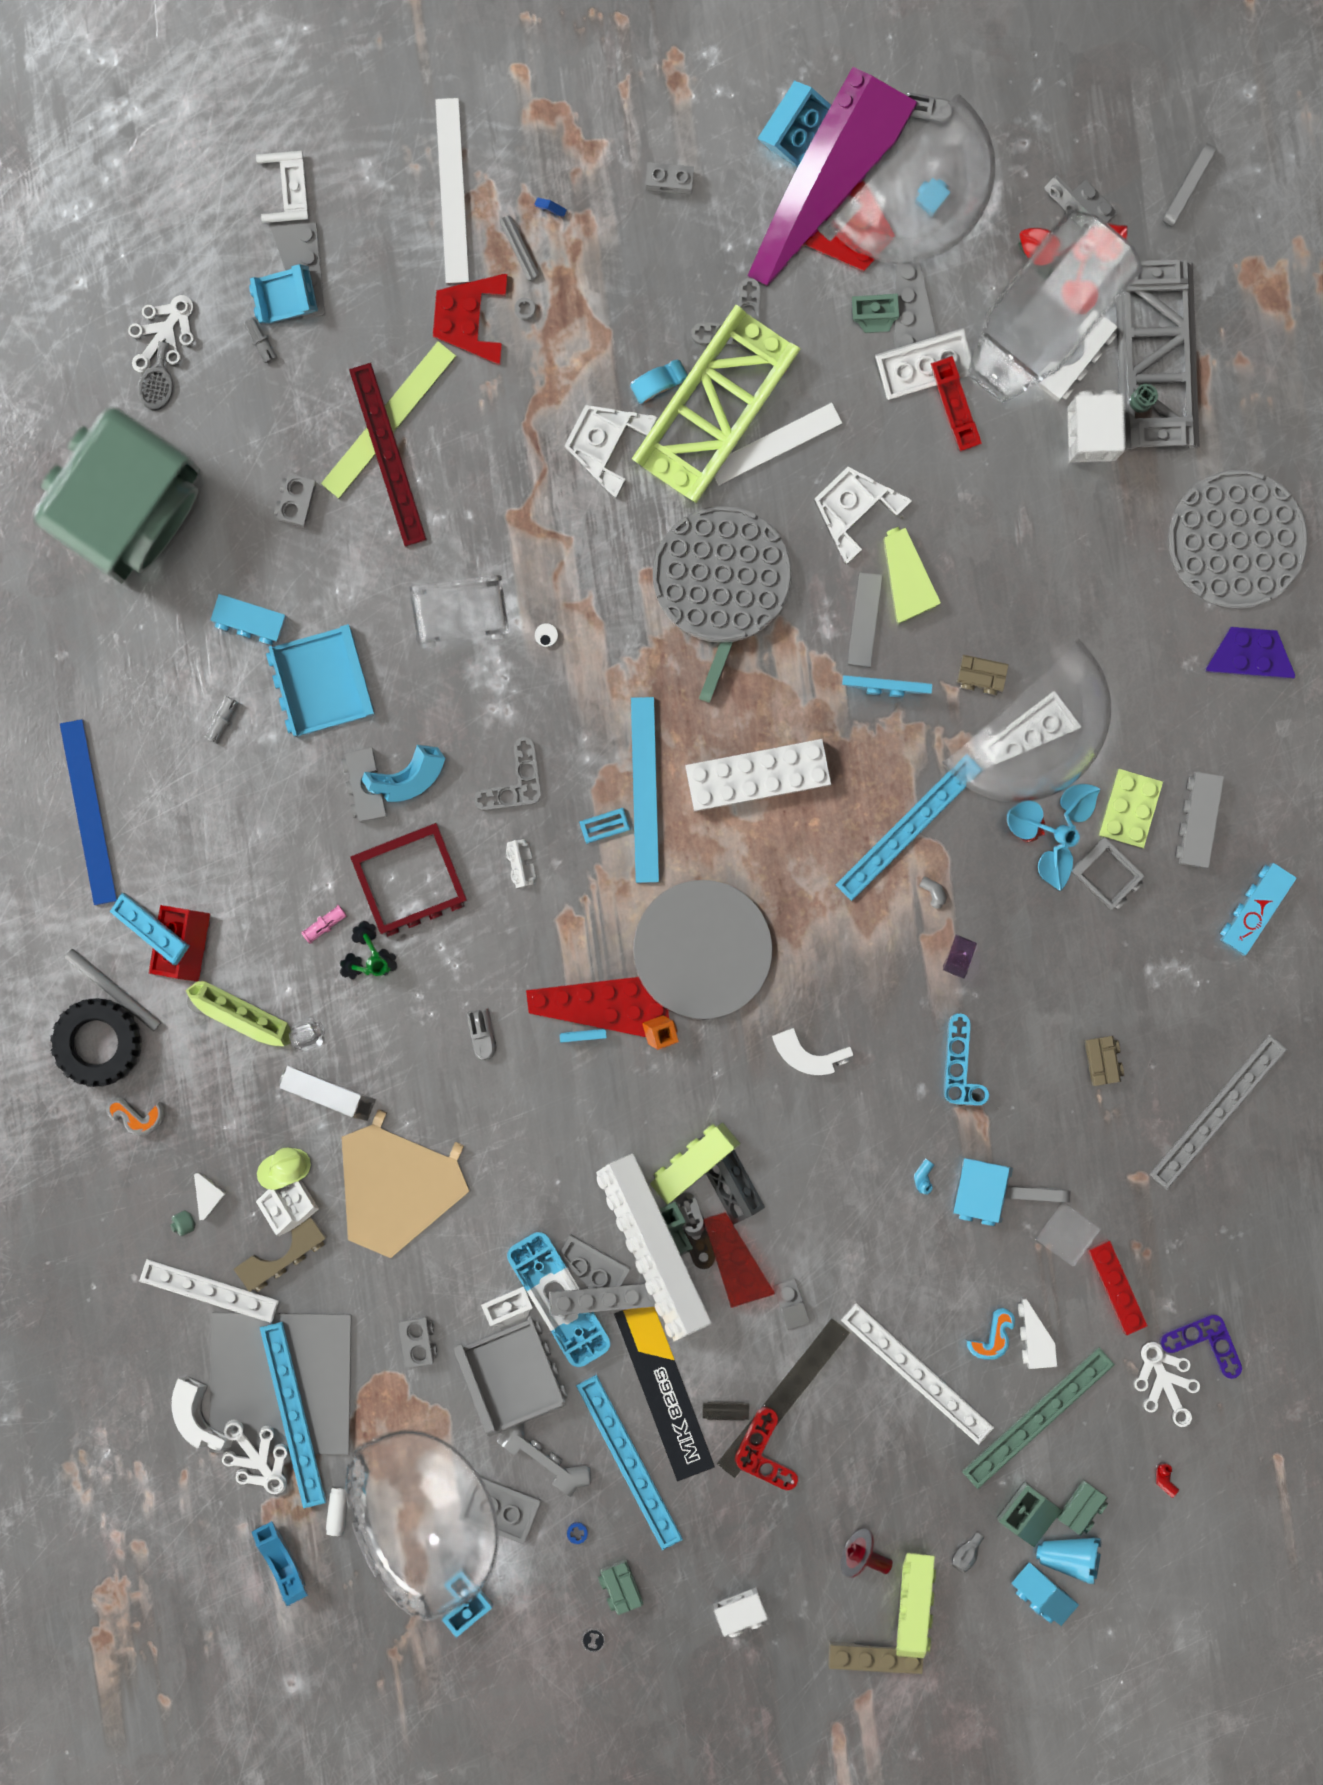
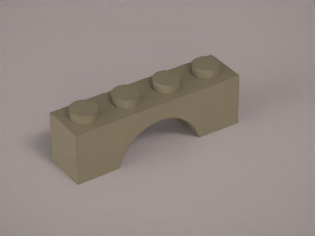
M310 1216L291 1230L292 1244L284 1257L269 1261L253 1255L234 1268V1271L249 1292L253 1289L256 1292L260 1291L268 1285L267 1279L272 1276L277 1279L287 1272L285 1269L290 1263L297 1265L306 1258L304 1253L310 1249L315 1252L325 1245L323 1240L327 1236L313 1216Z
M829 1641V1669L922 1674L923 1658L896 1656L897 1646L873 1647L848 1642Z

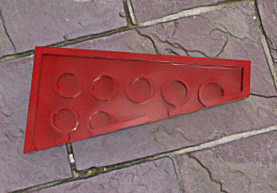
M639 977L526 990L529 1014L646 1037L642 1023L663 1015L669 1018L668 1010L651 997Z

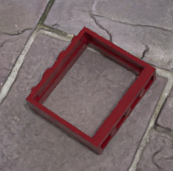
M437 823L350 856L381 935L386 933V936L389 937L400 932L399 928L405 925L408 928L422 924L420 919L428 916L430 920L443 915V910L451 908V911L465 907L463 902L468 901ZM434 835L458 897L385 925L361 863Z

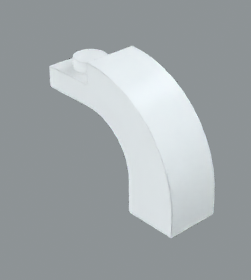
M794 1028L772 1036L780 1056L793 1068L811 1075L834 1073L832 1063L836 1062L837 1066L850 1062L849 1057L853 1056L850 1046L824 1056L809 1054L801 1047Z
M189 1377L178 1378L172 1395V1414L181 1435L196 1448L208 1446L214 1450L221 1451V1449L231 1447L233 1440L227 1439L225 1434L212 1429L202 1417L201 1401L207 1386Z

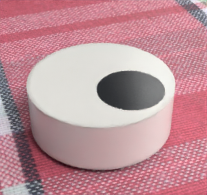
M541 624L535 631V639L539 645L550 647L556 643L558 632L551 624Z

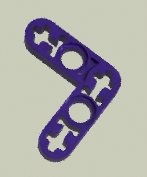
M1207 1315L1170 1330L1161 1336L1160 1345L1168 1353L1178 1352L1208 1339L1220 1371L1224 1376L1233 1379L1237 1378L1242 1372L1241 1362L1226 1325L1218 1315ZM1211 1319L1219 1321L1220 1324L1217 1325L1216 1331L1212 1328L1206 1329L1207 1335L1203 1336V1331L1198 1325L1202 1322L1203 1327L1210 1324ZM1190 1327H1195L1198 1330L1199 1334L1195 1340H1189L1186 1337V1330ZM1181 1331V1336L1186 1342L1182 1345L1181 1341H1177L1172 1349L1170 1346H1165L1164 1343L1167 1342L1168 1336L1176 1339L1179 1337L1177 1332ZM1220 1340L1228 1342L1229 1348L1225 1353H1219L1216 1350V1344ZM1233 1353V1357H1229L1233 1365L1237 1364V1367L1234 1369L1235 1373L1231 1374V1372L1225 1371L1228 1364L1225 1359L1221 1361L1220 1357H1227Z

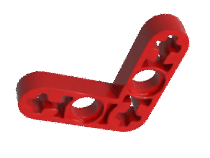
M762 1407L757 1411L735 1455V1462L741 1470L783 1490H792L798 1483L796 1473L791 1468L762 1455L778 1422V1416L773 1409ZM770 1413L772 1420L771 1422L766 1421L764 1428L767 1432L765 1433L762 1429L756 1428V1426L762 1427L764 1420L761 1418L762 1415ZM754 1433H760L763 1437L762 1442L758 1445H753L750 1442V1438ZM748 1445L751 1449L757 1450V1452L754 1453L753 1451H751L749 1455L751 1462H746L745 1465H743L741 1457H746L748 1455L749 1450L746 1448V1446ZM766 1463L771 1464L773 1467L772 1472L769 1475H762L760 1472L761 1466ZM777 1472H779L783 1476H788V1474H790L792 1481H787L786 1484H784V1481L780 1477L776 1476Z

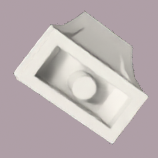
M524 1286L481 1304L489 1325L497 1326L502 1330L528 1321L527 1317L533 1308Z

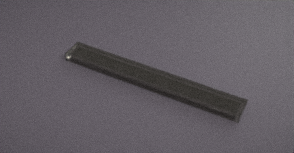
M831 1318L760 1409L762 1407L773 1409L778 1416V1424L850 1332ZM770 1413L762 1415L761 1418L764 1420L762 1427L756 1426V1428L762 1429L765 1433L767 1432L764 1428L766 1421L771 1422L772 1420ZM755 1415L716 1463L734 1478L741 1471L735 1462V1455ZM754 1433L750 1438V1442L753 1445H758L762 1442L763 1437L760 1433ZM748 1445L746 1446L749 1450L748 1455L741 1457L743 1465L750 1460L749 1455L751 1451L754 1453L757 1451L751 1449Z

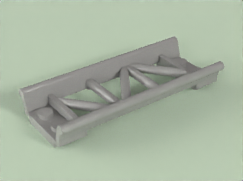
M1152 260L1124 262L1121 265H1115L1119 394H1123L1125 450L1136 447L1160 446L1200 447L1193 263L1187 262V260ZM1182 291L1183 318L1150 292ZM1130 292L1137 293L1179 327L1132 328ZM1176 336L1133 367L1132 337ZM1184 343L1185 372L1140 374ZM1186 382L1187 417L1178 416L1157 399L1152 407L1166 418L1135 419V411L1129 404V398L1140 386L1137 383Z

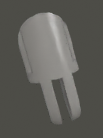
M907 93L908 97L918 102L911 117L936 122H948L953 118L955 109L950 101Z
M489 1008L484 1009L483 1014L480 1010L475 1011L474 1015L472 1012L466 1013L475 1055L482 1060L491 1059L496 1053V1042Z

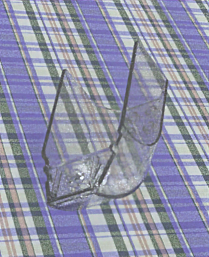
M1071 209L1048 233L986 312L985 322L980 331L979 341L974 350L967 375L1003 404L1029 387L1059 372L1142 272L1143 267L1133 245L1098 216Z

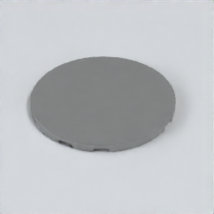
M1229 470L1216 473L1200 481L1181 499L1170 523L1169 551L1176 572L1184 584L1198 597L1220 607L1232 609L1251 608L1276 598L1296 579L1307 553V525L1301 508L1284 486L1254 471Z
M715 506L700 509L698 512L682 518L670 528L671 530L660 542L654 558L653 584L662 610L678 628L693 637L705 641L734 642L755 635L766 628L778 616L788 598L792 569L788 550L781 536L769 523L745 509Z
M711 880L684 882L660 894L641 916L633 943L635 968L647 992L667 1010L693 1019L722 1017L743 1007L762 987L768 975L772 959L770 931L758 907L738 889Z

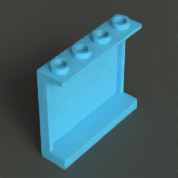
M349 624L310 637L268 647L270 652L266 653L269 666H274L276 675H272L276 689L280 688L282 697L279 698V703L282 711L286 710L288 719L285 720L288 733H293L294 737L375 715Z

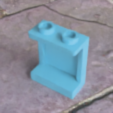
M298 264L291 266L292 269L260 278H250L249 290L254 298L256 306L254 314L259 323L269 325L318 311L309 266Z
M964 1158L954 1213L960 1214L959 1219L973 1221L974 1217L982 1219V1224L995 1226L996 1222L1002 1223L1003 1218H1001L1009 1177H1012L1013 1168Z

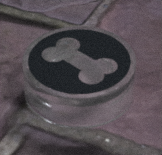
M597 1628L586 1630L582 1636V1645L589 1652H598L605 1644V1636Z

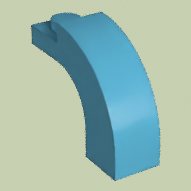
M417 745L410 764L402 771L390 775L364 772L362 781L370 792L374 794L382 793L387 802L405 801L421 794L433 784L441 772L445 757L438 747Z

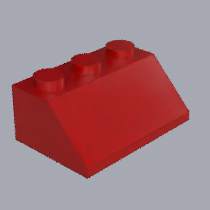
M160 905L158 920L186 942L189 948L178 965L172 964L153 948L148 973L198 982L210 913Z

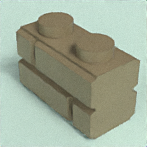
M962 655L957 683L961 684L962 689L974 691L975 687L983 688V693L997 696V692H1003L1009 664Z
M1114 1036L1084 1040L1092 1086L1121 1082V1076H1124V1068L1122 1062L1118 1063L1117 1054L1120 1053L1119 1041L1114 1040Z

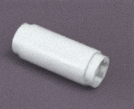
M331 1488L326 1535L343 1536L348 1501L347 1489Z

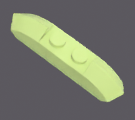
M198 981L185 990L192 1003L201 1012L226 1026L265 1044L274 1046L291 1044V1029L287 1022L205 981Z

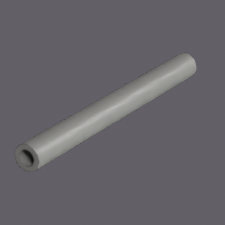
M73 949L67 953L65 958L135 1017L152 1031L158 1028L161 1024L160 1021Z

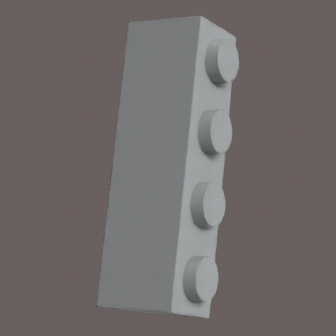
M1195 772L1193 777L1189 776L1187 790H1191L1190 798L1185 800L1183 811L1187 813L1186 822H1182L1180 828V836H1183L1182 845H1178L1176 852L1179 864L1209 868L1224 776Z

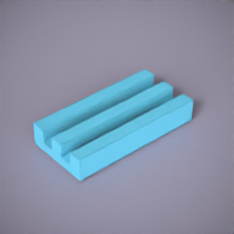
M623 808L579 821L586 844L630 830ZM618 814L621 815L620 819L588 829L585 827L586 824ZM620 823L624 824V827L618 828L590 838L588 836V833H592Z
M605 1029L560 1034V1042L607 1038Z

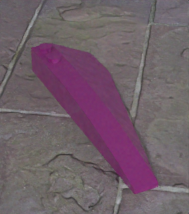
M852 67L782 198L747 275L749 278L755 279L766 286L770 285L787 266L789 259L803 248L802 245L810 236L813 237L818 231L817 228L824 220L827 221L847 199L857 183H861L864 180L865 174L881 161L882 155L888 149H891L896 144L918 104L917 101L876 77Z

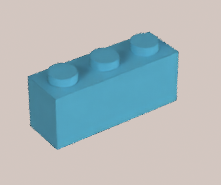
M219 594L211 621L216 623L215 627L228 631L230 627L238 630L237 634L250 638L252 634L260 637V642L272 645L273 641L279 643L287 616Z

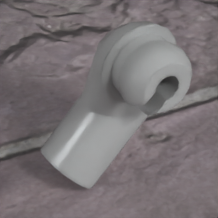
M924 876L919 886L931 893L932 907L940 909L946 903L943 887Z

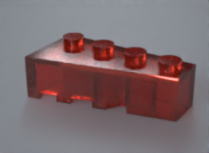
M726 1211L703 1217L731 1308L774 1295L773 1288Z

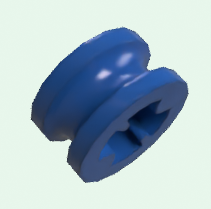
M575 1522L568 1527L567 1537L571 1543L581 1544L586 1540L588 1530L583 1523ZM578 1527L579 1530L584 1531V1535L581 1534V1539L571 1536V1531L574 1532L573 1528Z

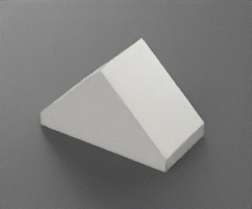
M195 1173L199 1219L205 1220L226 1192L202 1173Z

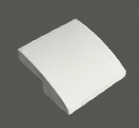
M302 1180L281 1189H268L256 1201L276 1236H281L294 1229L319 1209Z

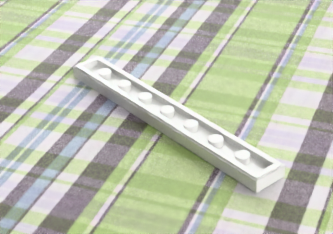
M459 98L435 99L446 284L468 283L469 270Z
M857 1303L841 1319L846 1326L978 1445L994 1429L988 1421Z

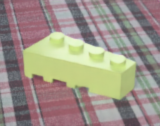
M906 1554L902 1568L896 1656L924 1658L926 1652H930L931 1638H928L927 1635L928 1629H932L933 1615H929L930 1606L934 1604V1592L931 1591L932 1583H935L936 1569H934L935 1556Z

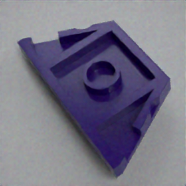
M1230 627L1205 668V672L1295 678L1294 670L1277 630Z

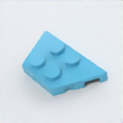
M843 675L842 685L867 690L866 694L880 695L881 692H890V697L903 698L905 694L932 693V684L845 675Z

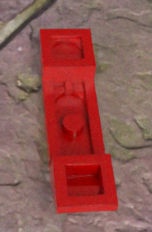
M953 356L930 363L959 451L982 444L959 379L960 376Z

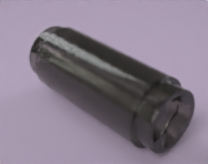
M703 1402V1419L749 1420V1403Z

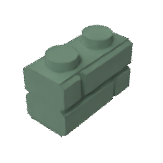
M1083 1480L1057 1519L1079 1535H1082L1083 1532L1087 1534L1095 1523L1092 1521L1097 1513L1101 1515L1106 1509L1108 1497Z
M627 1560L600 1570L601 1576L598 1579L602 1589H607L610 1597L607 1598V1602L611 1611L616 1610L617 1615L644 1605Z

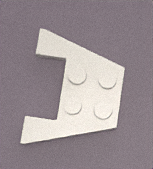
M585 405L564 447L616 498L626 479L605 468L626 426L647 436L654 426L657 417Z
M847 467L814 499L846 564L862 550L846 531L879 499L896 516L912 502L908 497L881 485L850 467Z

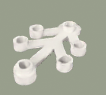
M176 296L167 305L156 307L145 305L142 308V315L148 320L153 319L156 315L170 314L166 321L141 326L135 323L129 326L128 332L133 338L157 333L145 351L133 358L132 366L136 372L143 374L147 369L151 368L150 359L158 349V341L163 342L164 339H166V343H169L168 353L166 354L168 363L176 365L180 362L181 357L177 352L173 329L178 320L182 331L179 337L180 342L184 346L193 344L194 337L190 332L188 316L193 311V303L187 296ZM184 303L185 309L180 311L177 309V305ZM146 309H153V314L151 316H146ZM138 327L140 329L139 334L133 335L132 329ZM190 335L191 340L185 343L183 342V336ZM171 354H177L178 358L176 361L172 362L169 360ZM144 359L145 365L143 367H138V360Z
M1156 1342L1146 1343L1141 1350L1144 1364L1139 1377L1134 1380V1387L1138 1391H1145L1148 1388L1147 1379L1153 1367L1157 1377L1149 1398L1143 1403L1144 1409L1150 1413L1157 1410V1402L1163 1388L1174 1410L1172 1414L1174 1423L1180 1427L1188 1426L1192 1420V1415L1186 1408L1182 1407L1172 1383L1186 1388L1190 1393L1198 1392L1200 1383L1196 1379H1186L1167 1372L1162 1362L1176 1366L1181 1372H1187L1191 1366L1189 1360L1186 1358H1176L1164 1353L1161 1345ZM1151 1349H1155L1157 1352L1153 1358L1148 1355ZM1181 1361L1187 1362L1185 1369H1180L1179 1363ZM1139 1380L1145 1381V1386L1143 1388L1137 1387V1382ZM1191 1382H1196L1197 1388L1195 1390L1189 1389ZM1149 1401L1155 1403V1407L1151 1410L1147 1408ZM1181 1412L1185 1413L1186 1416L1183 1421L1177 1419L1178 1414Z
M238 1420L228 1421L224 1429L226 1438L236 1440L249 1458L236 1456L233 1451H226L223 1454L222 1463L227 1467L235 1465L259 1469L263 1476L252 1475L247 1469H239L236 1473V1481L242 1485L249 1483L264 1486L266 1491L271 1494L282 1493L287 1485L286 1477L282 1474L283 1461L288 1452L286 1445L277 1444L274 1447L273 1455L275 1462L272 1471L267 1465L270 1441L274 1435L273 1428L270 1426L261 1428L259 1434L261 1442L258 1453L244 1435L242 1423ZM235 1425L238 1427V1430L232 1431L230 1427ZM269 1431L271 1435L266 1437L263 1435V1432ZM283 1449L285 1453L280 1455L276 1450ZM231 1456L233 1461H227L225 1457ZM245 1474L247 1478L241 1479L239 1475ZM277 1479L279 1484L274 1485L271 1481Z

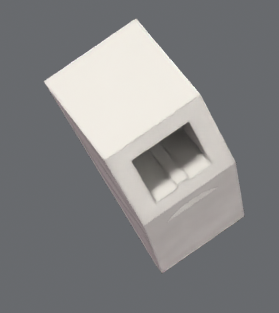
M1021 1298L1022 1303L1018 1304L1019 1318L1023 1317L1024 1327H1020L1021 1341L1025 1340L1026 1350H1022L1023 1364H1027L1029 1369L1057 1367L1056 1348L1053 1339L1027 1299Z

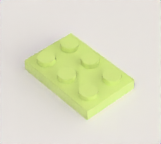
M1118 769L1099 836L1144 848L1163 782Z

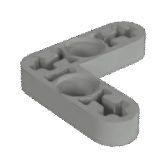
M747 278L741 282L739 287L738 306L742 309L746 306H752L755 309L753 318L759 321L760 286L755 279ZM748 283H751L752 287L756 288V291H752L751 300L756 299V303L751 301L742 302V299L747 300V291L743 290V288L747 287ZM697 323L692 328V339L697 344L709 345L712 335H705L704 339L701 340L699 335H695V332H699L700 328H704L705 332H712L711 327L716 328L715 336L723 323ZM730 338L725 346L743 345Z
M522 737L514 744L518 785L479 790L474 797L475 805L479 809L492 810L536 803L540 799L541 789L535 746L531 739ZM526 741L527 745H531V749L527 750L528 757L533 756V761L525 760L519 763L518 758H523V752L518 751L521 742ZM530 764L533 766L534 773L531 777H524L521 774L523 765ZM536 779V784L531 783L533 791H537V795L533 796V800H529L527 796H524V792H527L528 788L527 784L522 786V780L531 781ZM510 790L514 793V800L511 803H504L501 800L503 791ZM493 791H498L497 799L499 805H494L495 801H489L487 803L488 806H483L482 803L478 802V799L482 798L483 793H486L487 797H494Z

